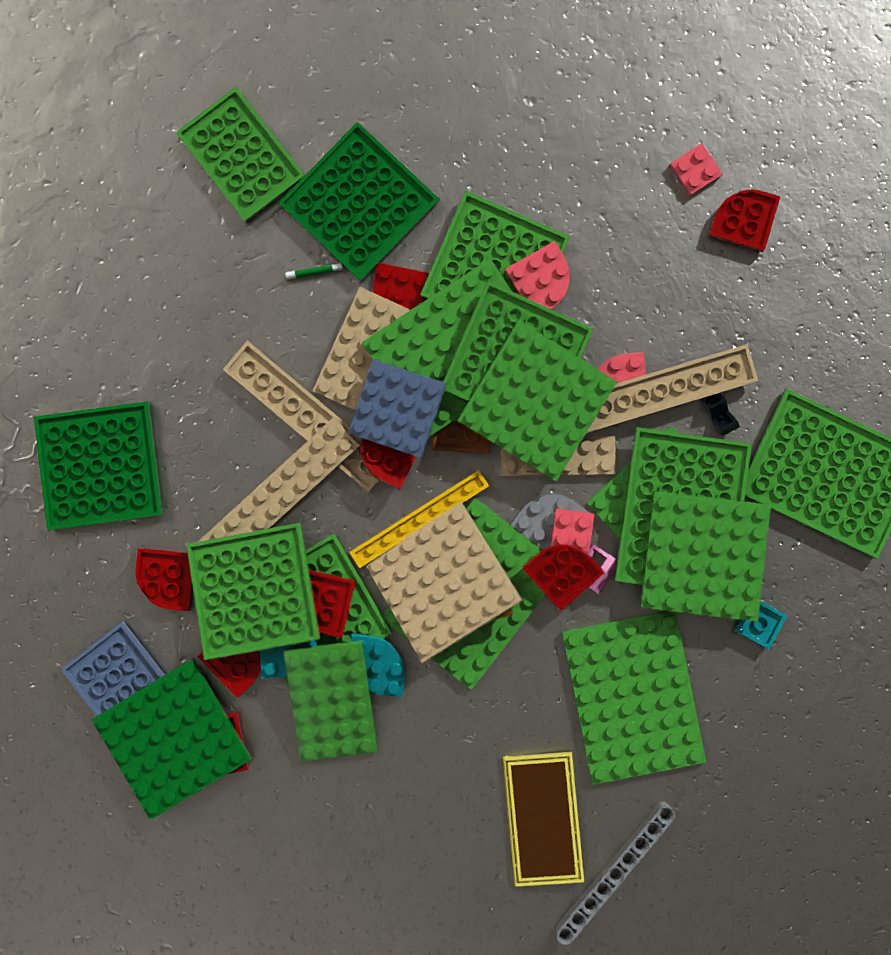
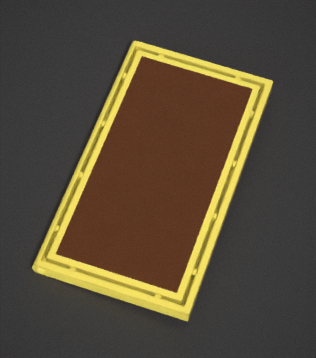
M572 752L503 757L514 886L584 882Z

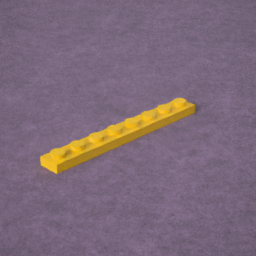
M478 470L349 553L357 566L361 568L405 540L407 536L460 502L464 503L489 487V485Z

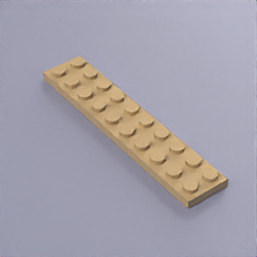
M248 340L223 368L227 374L307 441L333 417L349 432V425ZM350 434L361 445L362 438ZM360 447L338 466L367 492H370L379 481L364 465Z
M748 344L616 383L587 433L757 382L758 378Z
M333 417L198 542L271 528L359 448L360 445L339 421Z

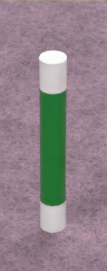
M341 263L285 272L286 279L290 280L340 271L343 268Z

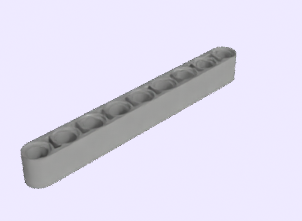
M660 802L652 809L555 926V933L559 943L568 945L577 937L673 822L675 812L668 803ZM664 809H668V815L665 817H661V811ZM651 824H656V829L649 832L648 827ZM643 839L644 843L642 846H635L637 840ZM626 854L632 855L629 861H623V857ZM614 869H618V870H619L618 875H616V876H611V875H610V872H611L612 870H614ZM601 884L607 885L604 891H598V886ZM589 899L594 900L593 905H591V906H586V905H585V902H586L587 900H589ZM574 915L582 916L579 921L572 920ZM562 930L569 931V933L566 936L560 935V932Z

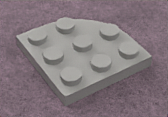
M549 494L537 497L527 503L510 525L540 548L545 549L551 544L555 508L585 513L590 512L568 497Z

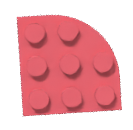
M555 241L505 269L519 295L551 310L560 303L569 286V267Z
M644 352L614 356L604 362L598 370L616 380L617 383L646 375Z

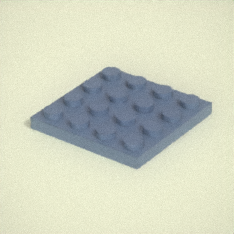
M373 359L348 433L422 458L447 384Z
M124 621L60 669L96 716L165 675Z

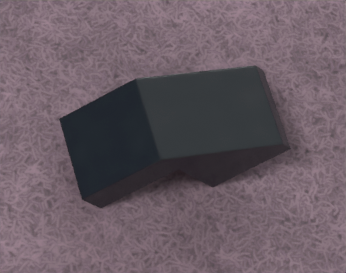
M720 393L700 399L711 422L722 436L740 427L739 422L729 412L727 401Z

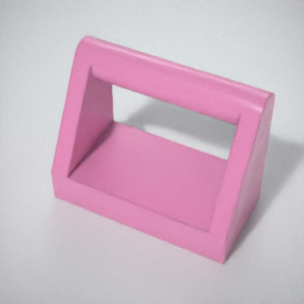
M592 544L590 551L587 552L591 557L598 552L607 558L601 566L605 573L588 587L600 595L616 572L617 559Z

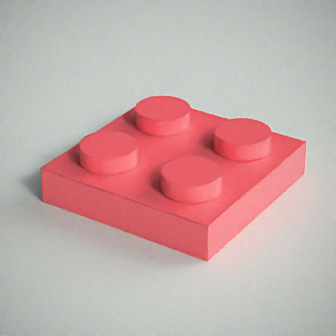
M702 143L669 165L689 196H692L723 175Z
M555 508L550 546L566 544L589 552L594 514Z

